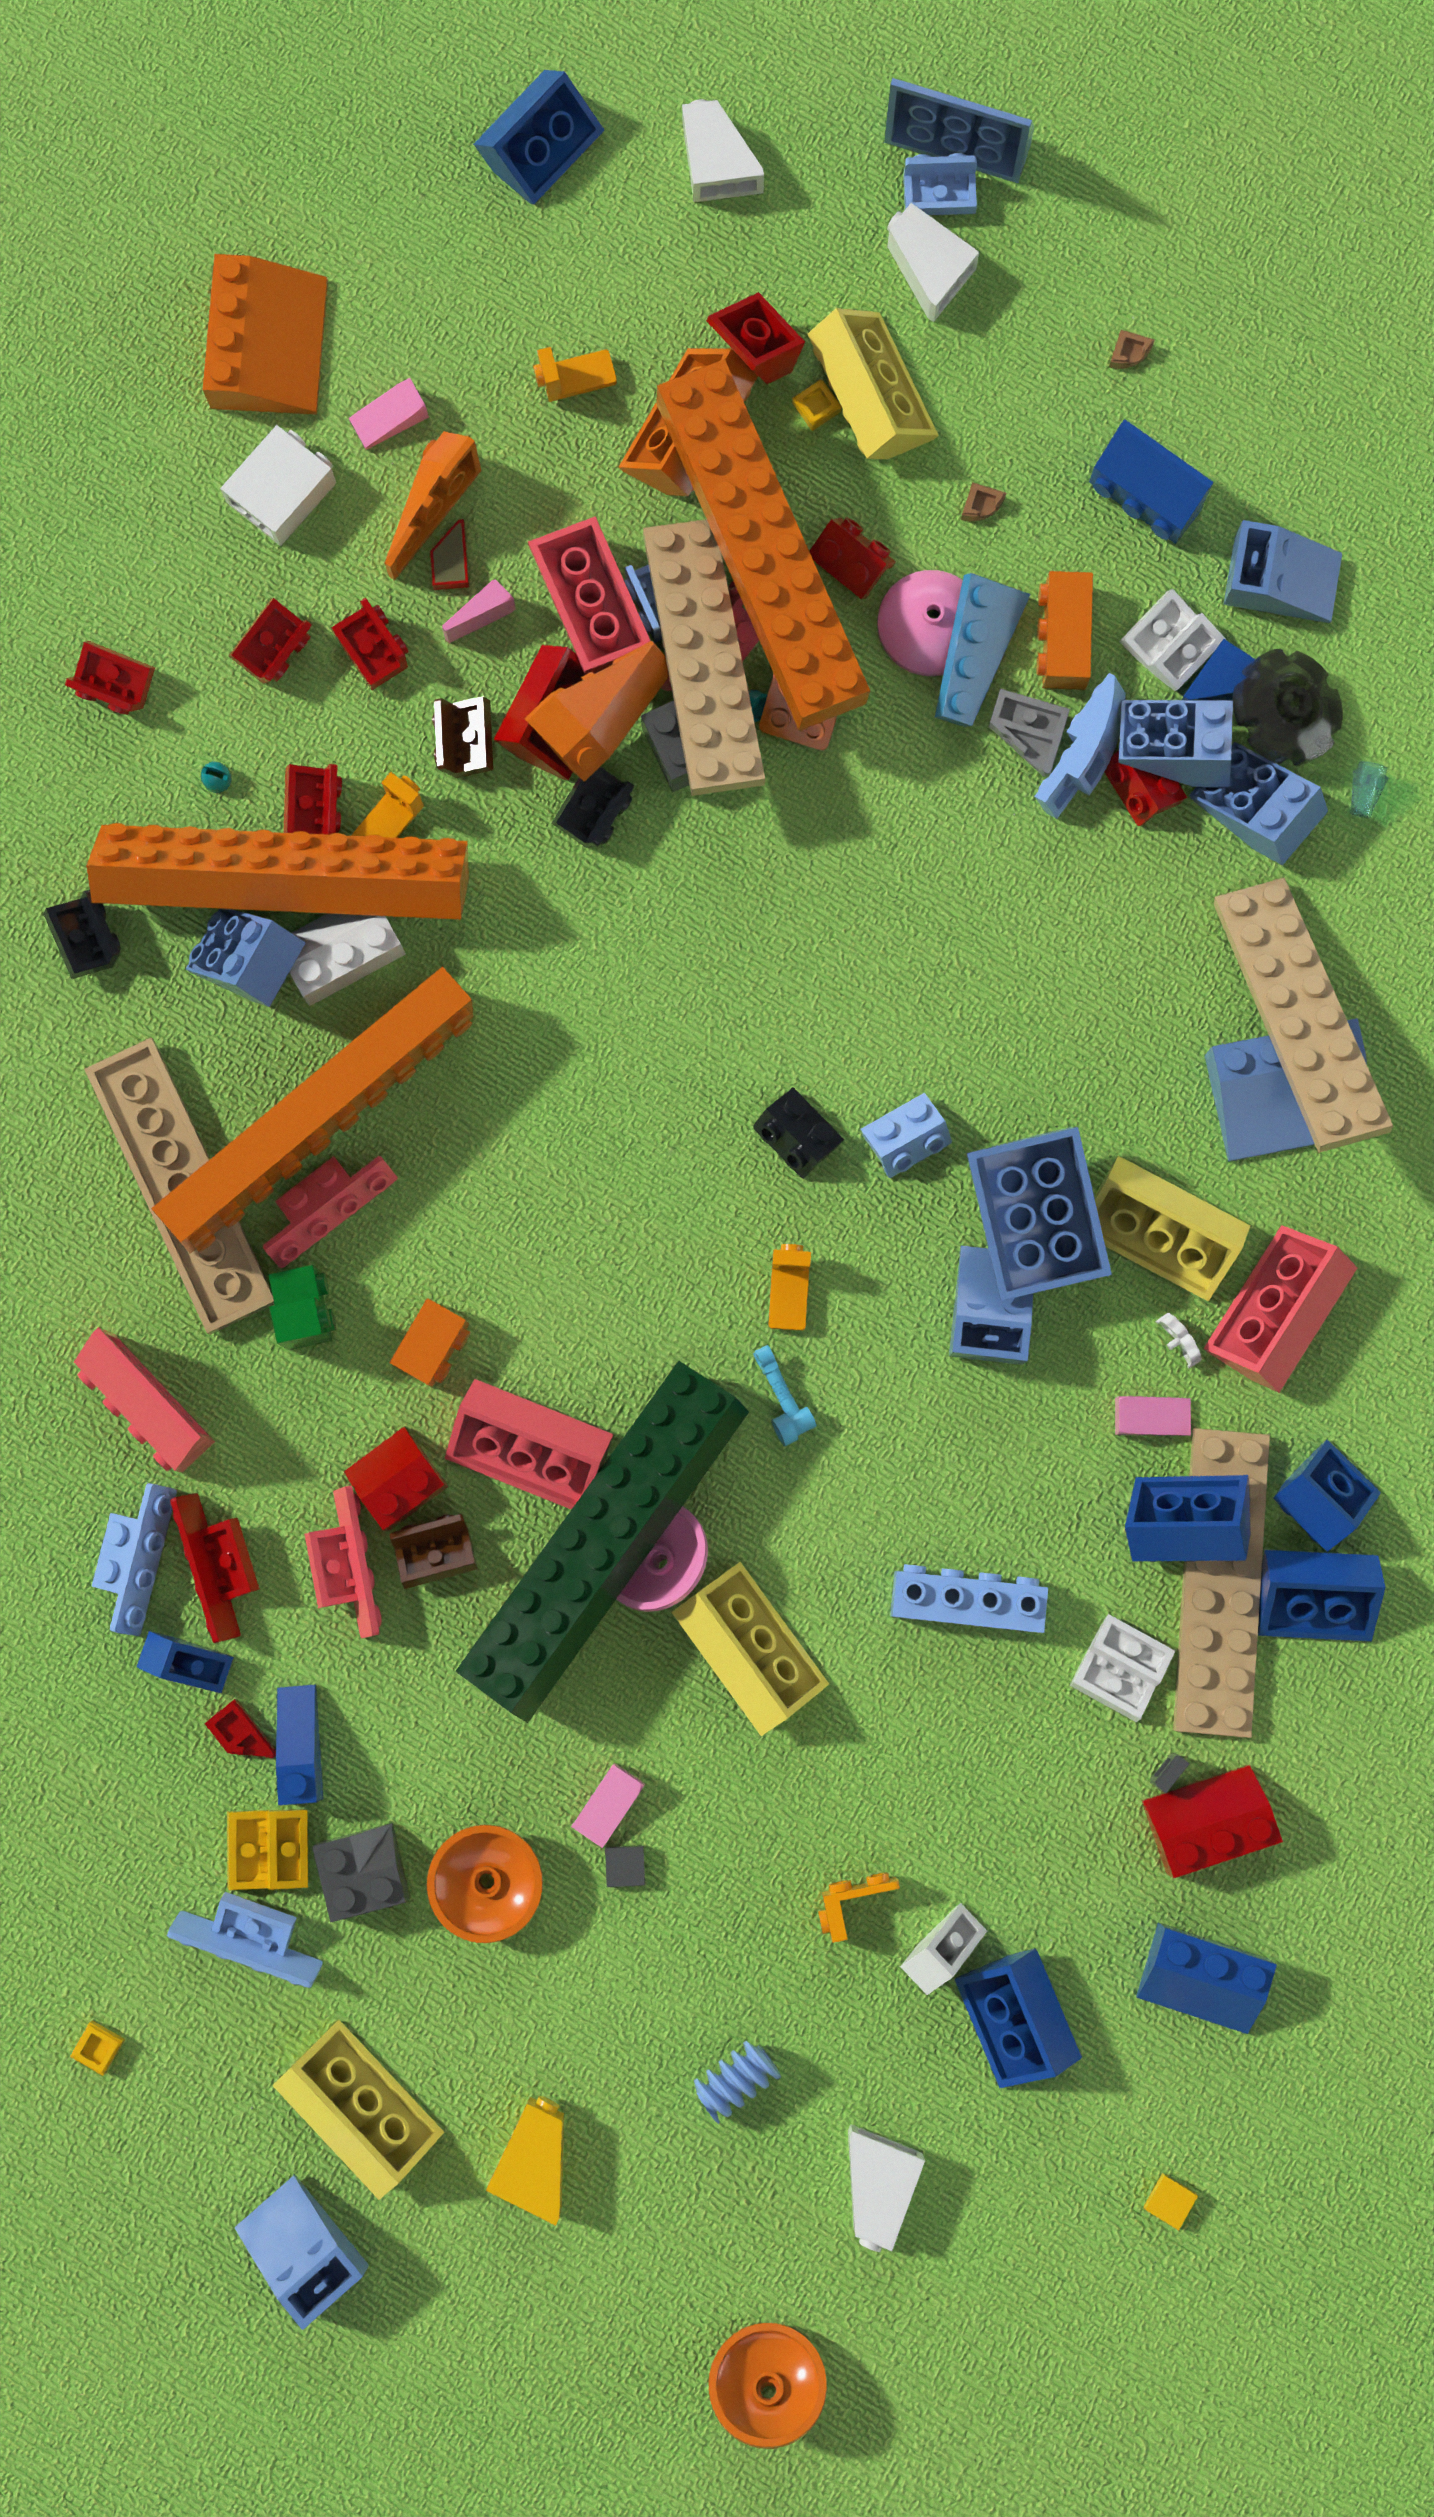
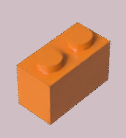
M427 1298L389 1363L431 1388L436 1381L441 1384L451 1369L452 1364L448 1360L455 1349L461 1351L471 1332L466 1330L470 1323Z

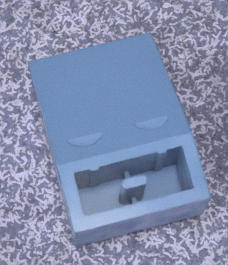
M1242 520L1234 538L1223 605L1331 623L1342 553L1280 526Z
M1122 700L1119 763L1192 787H1229L1233 701Z
M1236 742L1232 744L1229 787H1196L1189 795L1194 802L1252 849L1280 865H1283L1328 812L1320 786Z
M219 909L209 919L207 924L208 930L201 942L192 949L189 956L190 961L185 970L252 1002L270 1007L305 942L272 920L232 909Z
M960 1247L949 1356L1023 1365L1028 1361L1033 1293L1001 1301L989 1249Z
M295 2174L235 2226L236 2232L277 2300L302 2330L364 2276L369 2266Z

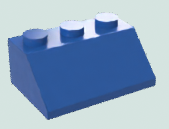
M544 70L473 145L499 178L526 201L534 205L605 130L566 72Z
M1125 419L1094 466L1089 481L1099 495L1104 498H1112L1122 505V509L1127 515L1134 519L1140 518L1151 526L1152 531L1158 537L1164 540L1169 539L1175 544L1201 512L1213 485V481Z
M1249 1476L1136 1477L1125 1524L1132 1561H1246L1251 1535Z
M1265 1550L1261 1572L1258 1636L1372 1642L1386 1588L1379 1555Z
M1158 1922L1136 1997L1248 2034L1267 2001L1277 1964L1268 1958Z
M1036 1948L1005 1956L954 1979L999 2088L1056 2077L1082 2058Z

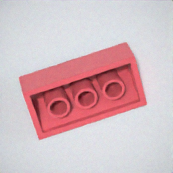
M596 516L528 541L529 548L585 674L590 672L596 674L611 666L615 659L650 642V638Z
M1281 1225L1203 1349L1251 1381L1280 1393L1358 1269L1357 1266L1339 1247Z
M99 1327L91 1334L74 1360V1363L81 1370L77 1376L91 1390L97 1387L106 1396L102 1401L103 1404L116 1417L122 1414L131 1423L127 1428L128 1431L141 1444L147 1441L157 1451L152 1456L166 1471L173 1468L174 1471L183 1473L215 1441L115 1334Z
M474 1379L459 1406L444 1459L572 1509L602 1468L614 1434Z

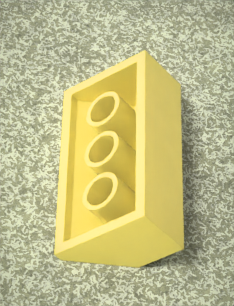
M836 308L807 334L813 345L814 355L821 362L828 377V384L835 392L843 408V416L851 425L857 438V445L866 459H890L928 443L939 436L880 312Z
M1119 1155L1094 1197L1105 1247L1206 1301L1210 1300L1241 1252L1251 1226Z
M741 1562L671 1612L761 1736L788 1719L829 1685V1682Z
M340 2020L333 2024L272 2085L378 2200L398 2185L445 2133Z

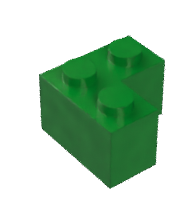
M308 1265L268 1274L274 1300V1306H270V1312L277 1344L287 1350H294L333 1341L331 1331H336V1322L332 1309H328L324 1301L323 1295L329 1294L325 1273H319L314 1265Z

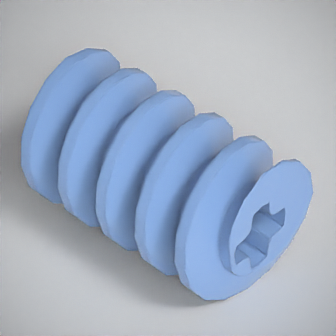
M748 2041L743 2042L746 2051L744 2057L735 2050L731 2051L734 2062L732 2066L722 2059L718 2061L721 2070L720 2075H717L710 2069L706 2070L709 2081L707 2085L697 2078L693 2080L699 2099L718 2124L717 2111L725 2117L731 2116L732 2111L729 2102L739 2108L744 2106L742 2092L750 2098L756 2097L757 2092L754 2083L764 2089L769 2087L767 2073L775 2079L781 2078L777 2067L760 2044L755 2047Z

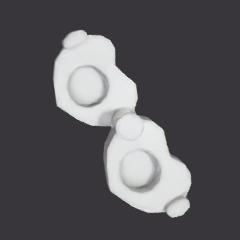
M1166 1313L1155 1321L1175 1338L1167 1344V1347L1172 1350L1178 1345L1180 1346L1182 1354L1188 1363V1369L1202 1360L1195 1340L1175 1316Z

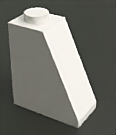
M699 99L692 101L690 104H682V123L693 201L700 202L762 194L764 190L763 168L717 100L707 101Z
M910 203L903 213L898 211L889 222L887 227L889 231L887 247L927 318L934 322L976 270L979 251L917 206Z
M850 2124L848 2144L855 2237L860 2238L859 2243L870 2250L881 2252L883 2247L892 2251L925 2159L922 2152Z

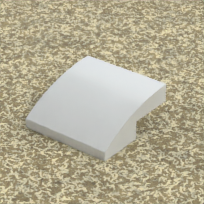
M1170 589L1119 642L1152 674L1171 689L1177 691L1211 656L1225 638L1203 613L1196 615L1175 590Z
M1108 1614L1080 1663L1070 1686L1127 1718L1138 1722L1142 1718L1156 1686L1161 1683L1175 1650Z

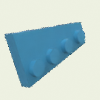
M973 573L963 576L935 718L963 727L973 725L1031 594Z

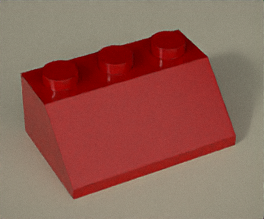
M541 646L493 739L517 758L568 781L573 772L537 734L525 718L550 693L561 687L567 689L582 681L581 677L586 674L575 652L568 647Z
M1250 1765L1141 1800L1165 1872L1173 1879L1283 1842L1271 1805Z

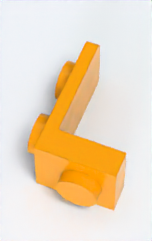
M551 347L537 350L539 364L533 365L538 388L545 386L549 402L617 384L614 367L607 349L558 362L554 360Z
M390 772L381 782L386 794L351 836L379 835L382 837L398 838L424 807L418 793L420 791L418 785L405 775L399 778Z
M781 1244V1250H773L768 1326L771 1329L805 1330L811 1252L803 1251V1245Z
M885 1872L867 1876V1883L852 1886L851 1880L829 1884V1891L822 1892L825 1910L818 1911L822 1933H830L832 1943L848 1940L840 1901L899 1889L897 1877L889 1878V1873Z

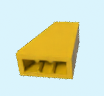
M539 2096L537 2100L529 2097L486 2191L556 2226L562 2210L564 2113L558 2111L560 2106L556 2102L546 2097Z

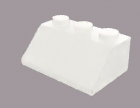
M326 914L292 932L293 935L304 941L305 945L289 973L303 998L311 1006L406 955L386 916Z

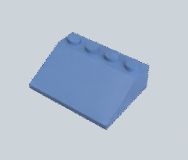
M892 78L884 143L920 154H927L931 157L949 156L954 153H963L967 156L975 155L977 156L976 171L1019 183L1031 146L1035 126L1030 119Z
M1358 1018L1347 1020L1367 1065ZM1269 1035L1212 1046L1204 1056L1228 1162L1315 1145Z
M1078 1127L1060 1129L967 1153L1001 1301L1112 1275Z

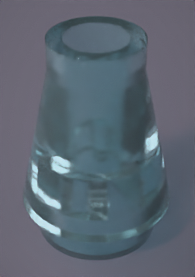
M1365 761L1358 763L1357 769L1353 770L1350 814L1362 818H1371L1373 809L1389 779L1386 776L1387 767Z

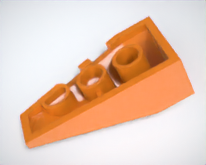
M444 431L437 440H431L425 447L422 455L423 458L385 561L388 575L394 581L481 472L475 440L469 436Z
M650 641L615 659L611 666L598 673L590 672L581 677L582 681L567 689L561 687L550 693L525 720L562 762L585 782L611 757L668 679L669 672L666 656L653 641Z

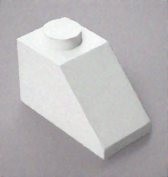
M960 1903L918 1943L900 1967L928 1995L954 1977L987 1930Z

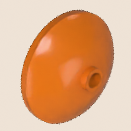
M475 1825L462 1829L452 1835L437 1850L431 1861L427 1876L428 1899L439 1922L454 1935L476 1943L501 1941L520 1931L536 1912L543 1890L541 1866L531 1846L515 1832L496 1825ZM483 1874H490L494 1878V1885L492 1887L486 1888L481 1884L480 1879Z
M759 2323L739 2330L725 2341L718 2350L711 2365L709 2396L715 2416L731 2436L746 2445L762 2449H774L796 2442L815 2425L825 2404L827 2380L821 2357L805 2336L788 2326L777 2323ZM764 2387H773L776 2390V2394L772 2398L763 2397L761 2392Z

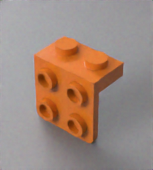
M773 674L759 728L763 733L817 750H825L829 746L837 716L799 731Z

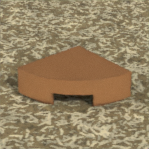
M1120 330L1109 367L1124 369L1139 364L1148 356L1155 340Z
M972 482L961 520L980 521L992 516L1002 506L1007 493Z

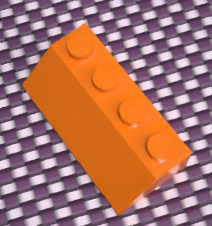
M687 348L669 381L725 359L743 401H746L758 376L733 349ZM655 403L620 463L619 468L624 473L666 495L689 496L694 489Z

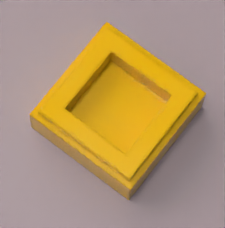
M822 379L792 398V404L812 431L842 412V406Z
M92 2020L87 2025L70 2057L103 2076L107 2073L125 2039Z
M1162 2173L1143 2207L1149 2213L1175 2229L1180 2230L1198 2195Z

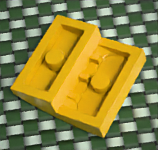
M307 1809L227 1812L228 1890L308 1888Z

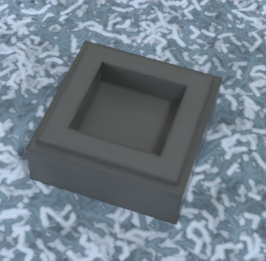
M1170 1753L1150 1778V1783L1159 1791L1167 1793L1190 1763L1180 1755Z
M644 1845L605 1847L607 1887L645 1885Z

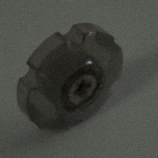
M1274 649L1262 654L1242 670V674L1246 676V679L1234 687V714L1237 724L1248 729L1249 738L1247 742L1256 752L1276 764H1281L1290 759L1294 766H1301L1312 762L1332 748L1334 740L1331 735L1342 727V703L1338 690L1331 689L1327 684L1326 679L1329 674L1316 660L1299 651H1295L1287 657L1282 649Z

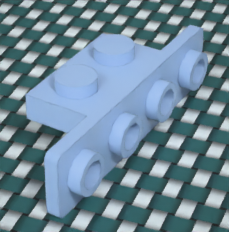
M148 1483L145 1488L138 1519L110 1513L92 1587L118 1593L110 1625V1631L133 1636H140L173 1511L170 1500L176 1497L177 1490L174 1488Z
M227 1892L220 1899L214 1922L186 1911H180L167 1934L168 1938L179 1941L183 1945L199 1948L215 1954L219 1958L235 1961L251 1967L255 1971L265 1972L285 1979L291 1984L307 1988L312 1987L323 1964L319 1959L288 1949L297 1917Z

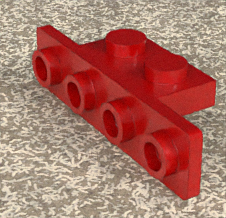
M197 1493L174 1497L170 1500L173 1518L179 1529L184 1546V1554L189 1562L195 1582V1590L199 1596L206 1618V1627L212 1641L216 1644L240 1637L241 1632L231 1600L260 1590L238 1517L208 1527L200 1497Z

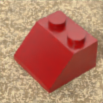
M759 292L709 315L706 320L767 385L792 373L805 344L801 336Z
M405 1427L401 1428L344 1471L362 1503L382 1530L388 1532L449 1487Z

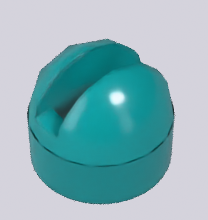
M750 689L748 692L755 722L761 720L767 694Z
M213 761L205 764L201 770V781L207 790L213 793H221L230 786L232 780L231 773L224 764ZM210 771L223 774L224 776L223 779H220L213 775H209L208 773Z

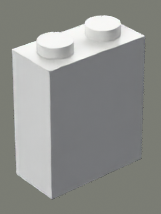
M276 425L220 489L227 504L278 545L282 546L334 487L336 480L332 472L333 465L323 454L316 452L314 455L305 448L306 443L298 434L292 430H289L287 433Z

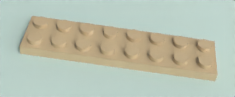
M705 519L643 528V538L691 796L764 786L765 774L722 554L708 521Z
M1285 877L1216 896L1214 907L1318 1153L1391 1133L1393 1128L1391 1119Z
M151 1037L85 1068L84 1070L207 1334L211 1335L273 1305L272 1290L240 1222H237L230 1228H227L226 1225L214 1234L216 1239L208 1248L202 1252L195 1250L190 1254L151 1209L210 1160L155 1040Z
M1192 1429L1189 1476H1249L1251 1535L1246 1561H1184L1173 1731L1252 1737L1270 1435Z

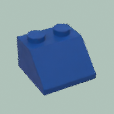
M1326 1440L1290 1475L1273 1499L1287 1515L1291 1516L1307 1532L1313 1541L1319 1543L1328 1552L1358 1528L1381 1492L1331 1442Z

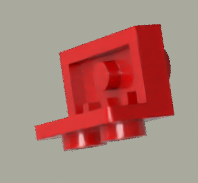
M851 518L831 519L809 550L812 559L861 600L866 599L886 569L892 568L896 561L889 556L891 551L884 544L875 539L871 542L862 535L863 528Z
M272 598L229 654V657L262 684L268 683L272 679L277 682L290 665L286 660L293 650L299 653L310 640L311 636L307 632L312 624L307 620H300L275 598Z
M367 598L359 601L361 605L360 610L337 623L331 629L370 689L374 690L408 668L405 654L409 653L402 638L398 634L392 636L386 628L389 621L380 606L377 604L372 607Z
M85 641L75 675L66 678L65 686L74 689L75 695L89 701L102 700L109 703L108 708L110 710L128 715L129 712L144 709L155 667L94 642Z
M1119 750L1111 757L1104 771L1137 826L1145 824L1156 814L1173 808L1188 798L1179 782L1119 763Z
M289 764L286 767L283 833L298 831L324 835L339 833L341 813L336 811L337 798L340 797L342 792V777L337 776L338 766L336 764H329L325 769Z

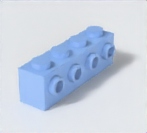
M904 1564L903 1571L894 1572L890 1616L1044 1633L1048 1587H1040L1039 1579L1017 1577L1016 1584L1001 1582L1002 1575L979 1573V1579L976 1580L964 1578V1571L942 1568L941 1576L926 1574L925 1566Z

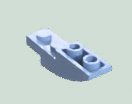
M1111 673L1094 689L1085 707L1071 721L1070 727L1066 732L1073 741V744L1064 751L1060 762L1050 776L1043 780L1037 794L1034 796L1043 810L1058 819L1078 790L1090 796L1106 770L1116 748L1120 735L1122 700H1125L1126 693L1115 675Z

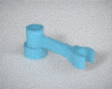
M766 1345L756 1350L753 1355L770 1386L774 1389L775 1395L779 1399L778 1401L784 1411V1414L772 1419L771 1422L777 1437L785 1447L797 1441L799 1435L815 1428L817 1425L808 1407L799 1410L787 1384H785L786 1382L770 1347Z

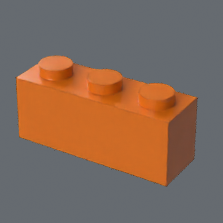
M1049 571L1046 583L1039 586L1038 605L1045 606L1044 619L1039 618L1037 639L1038 641H1044L1043 653H1038L1036 672L1037 676H1043L1042 688L1086 690L1091 677L1092 572Z

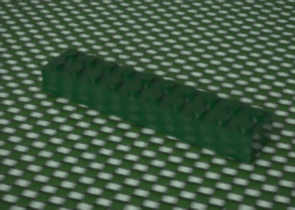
M678 1361L456 1669V1672L507 1711L528 1723L746 1418L749 1411L735 1396L681 1361Z

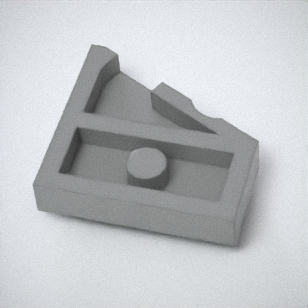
M1000 689L989 728L1043 777L1047 778L1051 774L1070 709Z

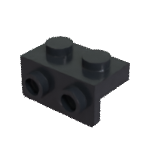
M599 767L585 782L578 778L551 824L586 848L603 845L613 833L614 827L611 825L617 815L622 814L632 801L630 793L635 785L629 781L621 782L605 769Z
M90 889L83 891L80 899L45 909L43 915L71 979L106 970L114 966L121 950L120 942L114 932H110L105 921L106 911L103 903H92Z
M794 1087L766 1108L753 1125L754 1130L760 1135L761 1139L769 1144L786 1162L788 1167L803 1179L844 1141L841 1135Z

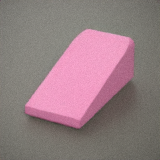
M408 378L349 417V421L365 450L429 418L421 396L411 378Z
M496 579L492 580L442 625L445 640L451 643L512 613L516 609L514 598Z
M1118 1396L1115 1398V1435L1191 1436V1398Z
M613 1763L571 1827L603 1848L645 1786V1783L616 1763Z

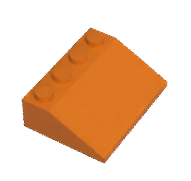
M214 254L203 392L211 409L317 415L328 285L327 277L253 256Z

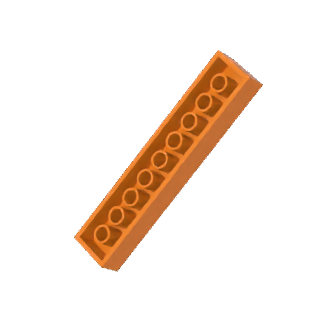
M723 359L657 385L656 404L798 730L801 731L865 705L870 693L869 686L726 360Z
M121 823L101 825L86 865L92 903L459 920L462 918L469 881L468 841H456L452 838L434 840L419 839L413 836L390 838L379 835L346 836L341 833L324 835L309 834L303 831L279 833L269 830L235 831L231 828L219 830L198 829L192 826L184 828H169L159 825L125 826Z
M442 966L151 1209L190 1254L195 1250L202 1252L215 1241L216 1237L214 1234L226 1225L227 1228H230L239 1222L245 1215L243 1210L253 1201L256 1204L264 1201L274 1191L271 1186L282 1177L287 1180L294 1176L303 1166L300 1162L312 1153L316 1156L325 1150L331 1143L329 1138L339 1129L342 1132L350 1129L359 1120L360 1117L357 1114L368 1105L371 1108L376 1107L387 1097L388 1093L386 1090L396 1082L403 1084L416 1072L414 1067L424 1058L430 1061L444 1049L443 1042L452 1035L457 1038L466 1032L472 1025L470 1020L474 1017L472 999Z

